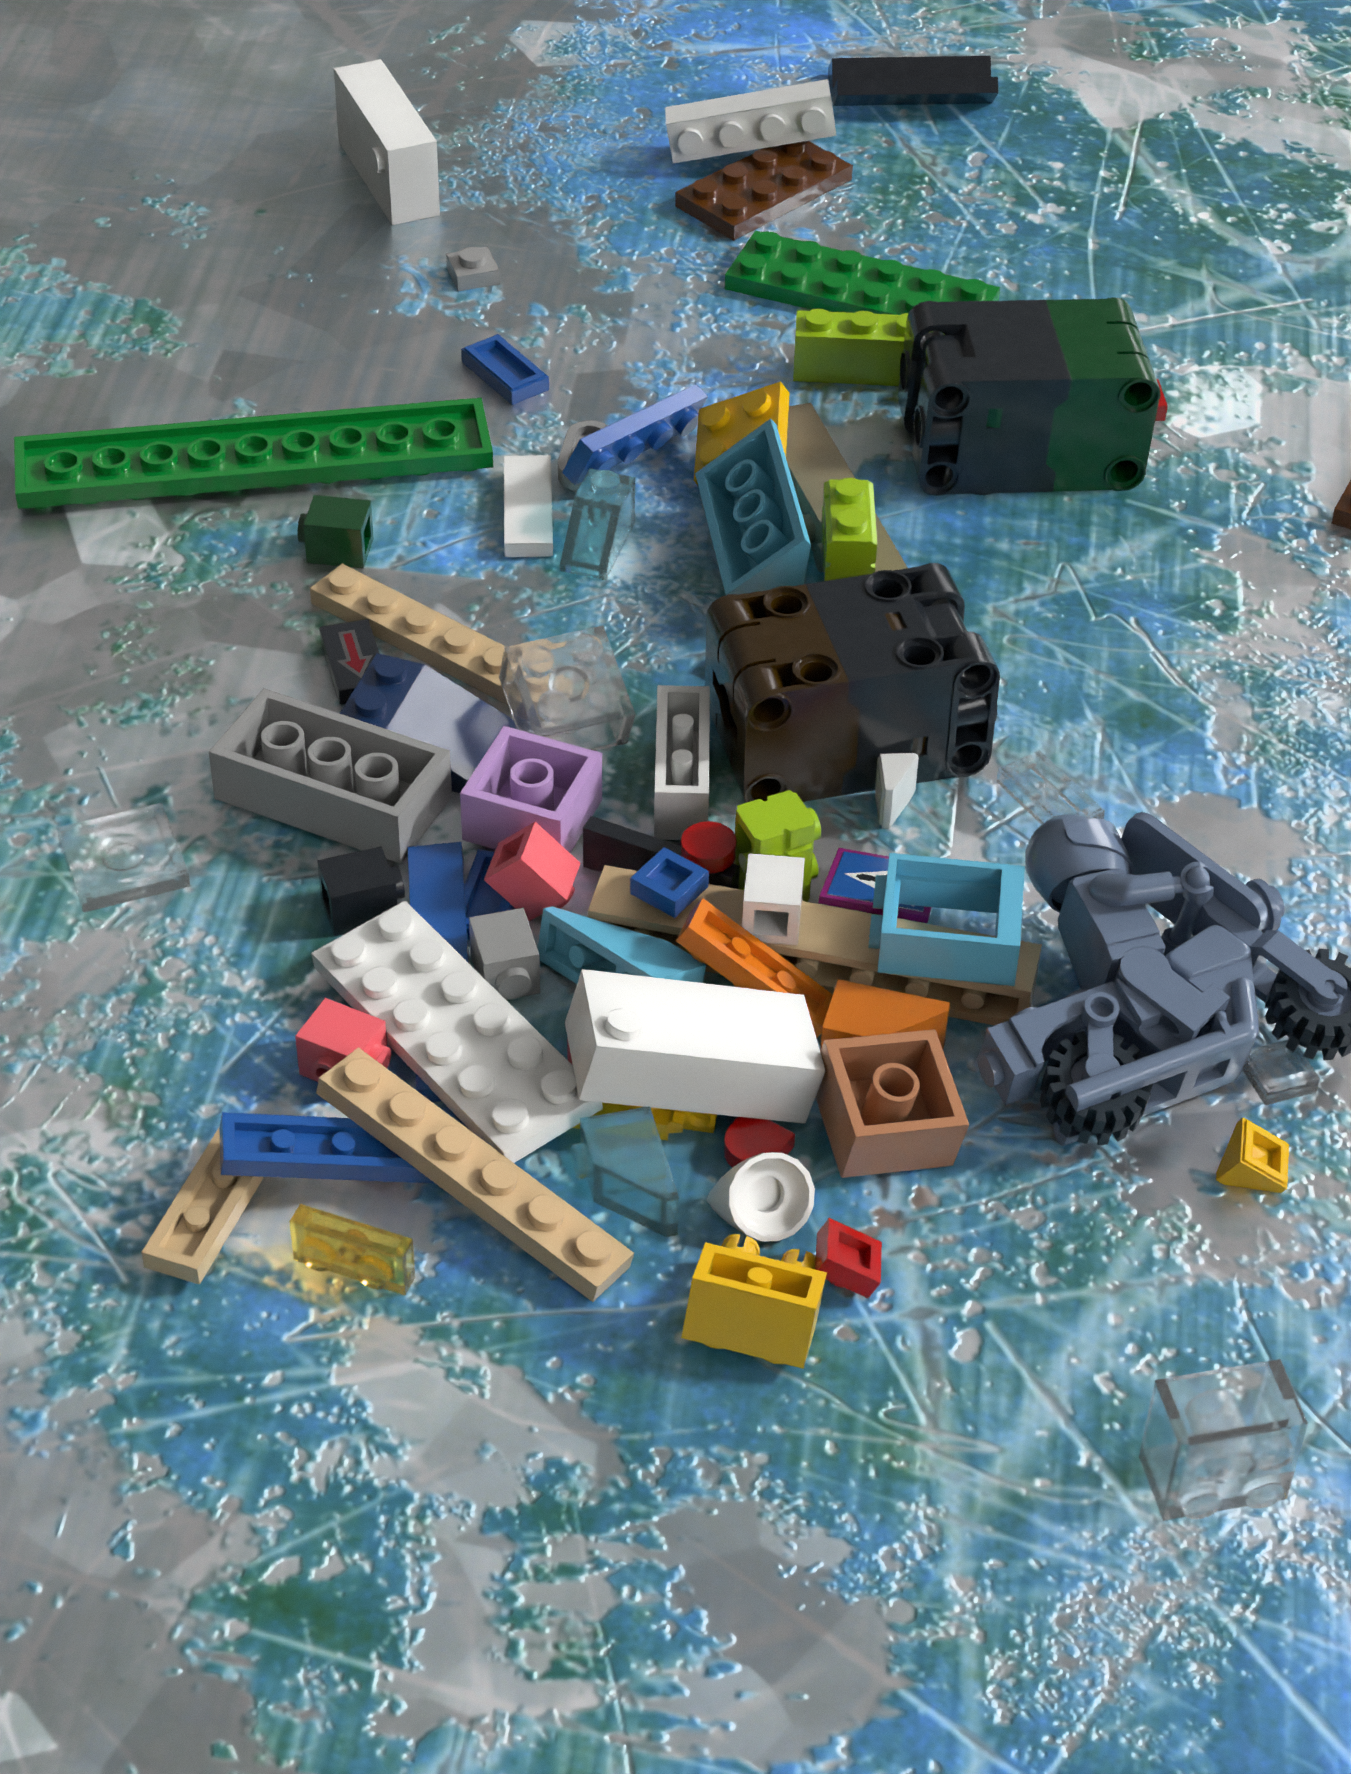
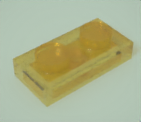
M303 1204L298 1206L289 1221L293 1258L295 1261L301 1262L316 1271H329L358 1280L363 1285L372 1289H386L406 1296L415 1279L413 1239Z

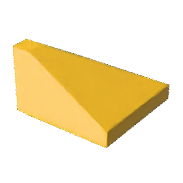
M1241 1118L1236 1123L1217 1169L1216 1181L1228 1186L1277 1193L1284 1192L1287 1189L1289 1144L1251 1121Z

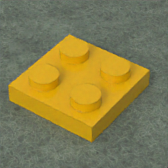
M781 381L699 409L693 480L697 485L696 472L770 418L777 425L786 456L789 391Z

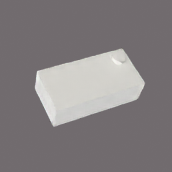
M381 59L334 68L339 143L391 225L439 216L437 141Z
M582 969L565 1021L579 1100L806 1123L825 1073V1067L804 995Z

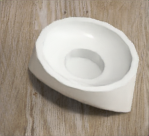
M770 1152L752 1156L734 1166L720 1178L706 1200L721 1218L742 1233L759 1241H780L794 1235L807 1222L814 1207L815 1188L809 1171L798 1159L784 1153Z

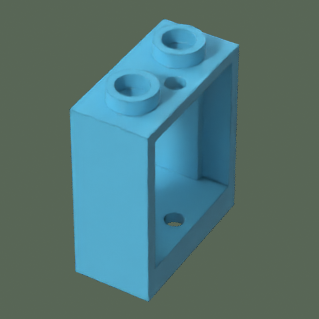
M889 853L887 876L876 875L873 908L884 909L883 915L872 914L868 948L880 949L877 972L1015 986L1021 940L1025 866ZM905 904L996 913L995 938L896 928L898 905Z

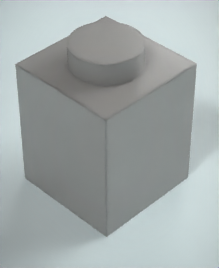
M524 908L469 917L470 954L474 969L506 1000L540 994V956Z

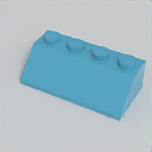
M770 418L695 473L726 595L771 590L779 586L803 585L811 543L776 423Z

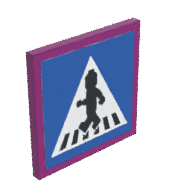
M838 848L819 895L818 904L883 915L884 909L873 908L876 875L887 876L889 856ZM899 904L897 918L928 923L933 907Z

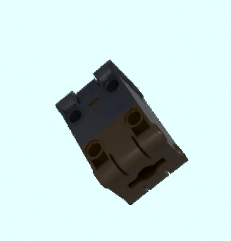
M928 563L918 567L893 571L880 570L861 576L797 586H779L771 590L739 595L728 594L712 602L706 613L705 686H710V714L745 803L757 799L765 802L767 801V796L788 790L796 792L802 802L875 790L877 760L880 754H917L919 759L916 783L952 777H968L977 774L986 767L992 754L1000 672L981 635L967 631L963 623L965 612L964 599L946 566L939 563Z

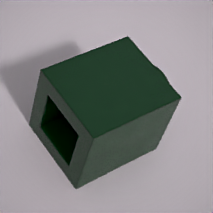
M314 495L308 513H301L297 530L298 541L305 543L307 563L333 566L344 564L348 567L364 569L374 539L371 500Z

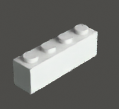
M828 79L665 107L666 127L673 164L837 136Z

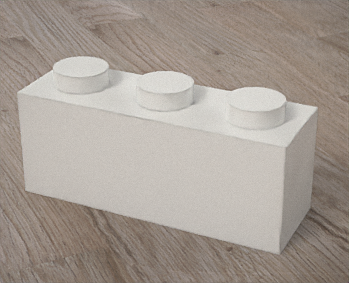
M657 686L654 837L662 840H681L683 832L689 826L708 821L710 686Z

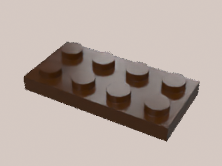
M810 141L759 149L753 154L676 191L675 207L735 241L851 181L853 165Z

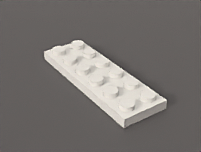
M406 901L399 903L311 953L314 968L352 1008L386 1021L387 1044L430 1087L465 1126L513 1163L603 1109L602 1102L579 1100L573 1065Z

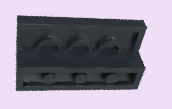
M991 56L832 58L828 67V80L833 106L993 103L998 94V77H991Z

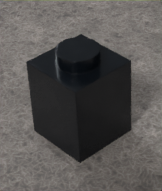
M382 846L317 860L321 901L334 937L350 932L396 906L397 899L405 898V888L398 866L389 867Z

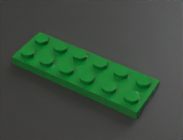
M756 230L726 272L724 286L725 290L810 310L824 309L829 312L846 313L869 311L874 314L889 315L909 313L915 305L925 301H999L1000 287L986 284L979 279L959 278L946 275L935 269H920L903 265L896 260H881L861 255L853 250L842 251L821 246L814 241H799L782 237L774 232H760Z

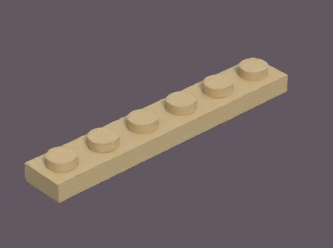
M344 564L338 566L310 588L311 604L346 622L368 619L375 637L542 723L575 697L573 680Z
M359 1047L319 1078L316 1094L353 1120L590 1301L594 1302L630 1268L634 1256L633 1251Z

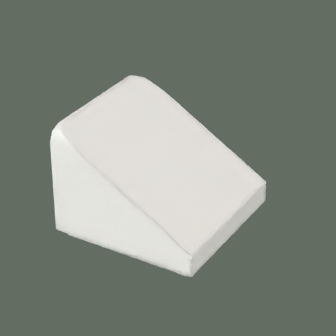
M915 753L880 754L877 760L875 798L879 825L882 826V829H889L915 792L919 759Z

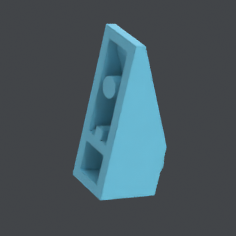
M551 906L543 909L538 942L540 961L576 984L582 969L703 983L706 964L697 961L690 954L669 941Z

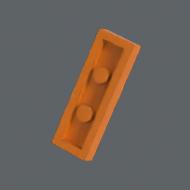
M702 898L690 911L676 942L686 948L694 959L709 965L732 982L734 987L804 995L817 1038L822 1033L823 1023L833 994Z

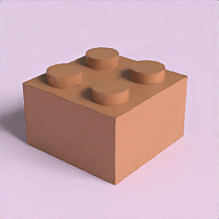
M935 1029L824 1040L820 1053L825 1073L815 1098L841 1178L953 1166L969 1127V1122Z

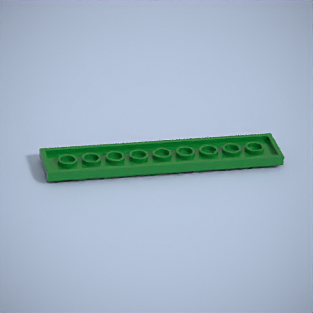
M482 397L14 437L15 495L18 509H45L51 506L70 504L92 505L105 501L144 500L151 497L191 496L196 493L238 492L243 489L285 488L290 485L331 484L346 480H378L391 476H424L437 472H470L477 469L493 468V450Z

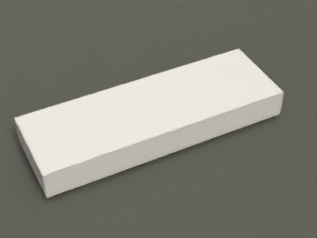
M551 455L504 456L505 557L553 556Z

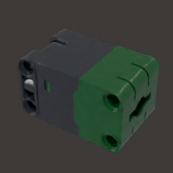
M1116 297L1062 300L925 301L915 305L909 311L906 320L904 346L900 358L898 402L904 426L910 434L914 435L913 462L919 485L925 493L941 496L946 494L989 495L992 493L1123 491L1137 487L1144 480L1161 394L1128 302Z

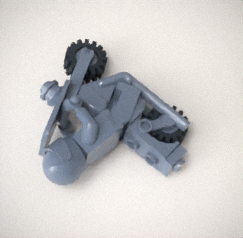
M1145 812L1136 813L1128 820L1122 838H1120L1115 825L1110 821L1088 818L1078 814L1055 816L1035 830L1025 850V870L1035 890L1053 910L1059 912L1057 920L1058 929L1081 989L1070 993L1064 999L1042 1007L1026 1008L1011 1017L1009 1022L1005 1021L987 1028L977 1063L984 1082L989 1087H995L1002 1101L1007 1105L1021 1099L1028 1100L1033 1098L1043 1064L1048 1061L1040 1086V1090H1042L1040 1103L1042 1108L1049 1107L1046 1118L1051 1124L1054 1123V1135L1061 1146L1076 1141L1087 1144L1092 1135H1096L1097 1145H1108L1111 1134H1113L1118 1142L1126 1138L1128 1130L1133 1132L1136 1129L1141 1117L1226 1086L1237 1080L1259 1033L1256 996L1265 1003V1008H1268L1265 1015L1267 1024L1276 1023L1272 1034L1277 1040L1287 1035L1289 1040L1286 1048L1293 1053L1298 1045L1306 1048L1304 1057L1314 1059L1318 1050L1322 1051L1323 1061L1333 1060L1337 1051L1342 1057L1351 1053V968L1345 965L1348 956L1339 952L1336 960L1329 959V949L1319 948L1316 957H1313L1309 949L1304 950L1282 932L1277 931L1280 927L1281 917L1284 915L1285 908L1283 899L1274 886H1269L1260 878L1250 880L1246 884L1242 883L1157 818ZM1145 904L1150 905L1175 924V926L1165 929L1162 936H1160V931ZM1266 960L1279 968L1277 974L1266 966Z

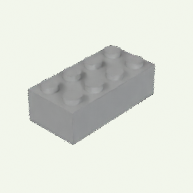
M265 688L262 689L209 751L214 799L360 850L382 846L386 859L400 864L408 855V847L417 844L452 798L450 750Z

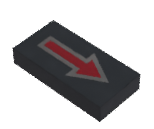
M368 619L319 627L320 642L339 704H346L376 653L380 654Z

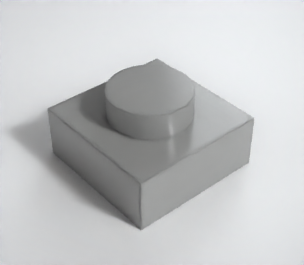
M467 247L461 251L446 253L447 270L457 291L500 285L499 268L488 247Z

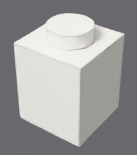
M748 854L742 927L763 943L798 945L805 858Z

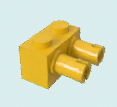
M740 1234L728 1235L723 1240L721 1246L705 1242L692 1277L681 1338L703 1343L714 1349H727L762 1358L773 1364H786L804 1369L816 1327L827 1272L815 1270L816 1256L806 1251L803 1262H799L797 1260L800 1249H790L783 1254L781 1261L760 1256L758 1243L746 1236L743 1247H738Z

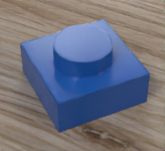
M664 847L630 878V894L676 918L708 888L709 871Z

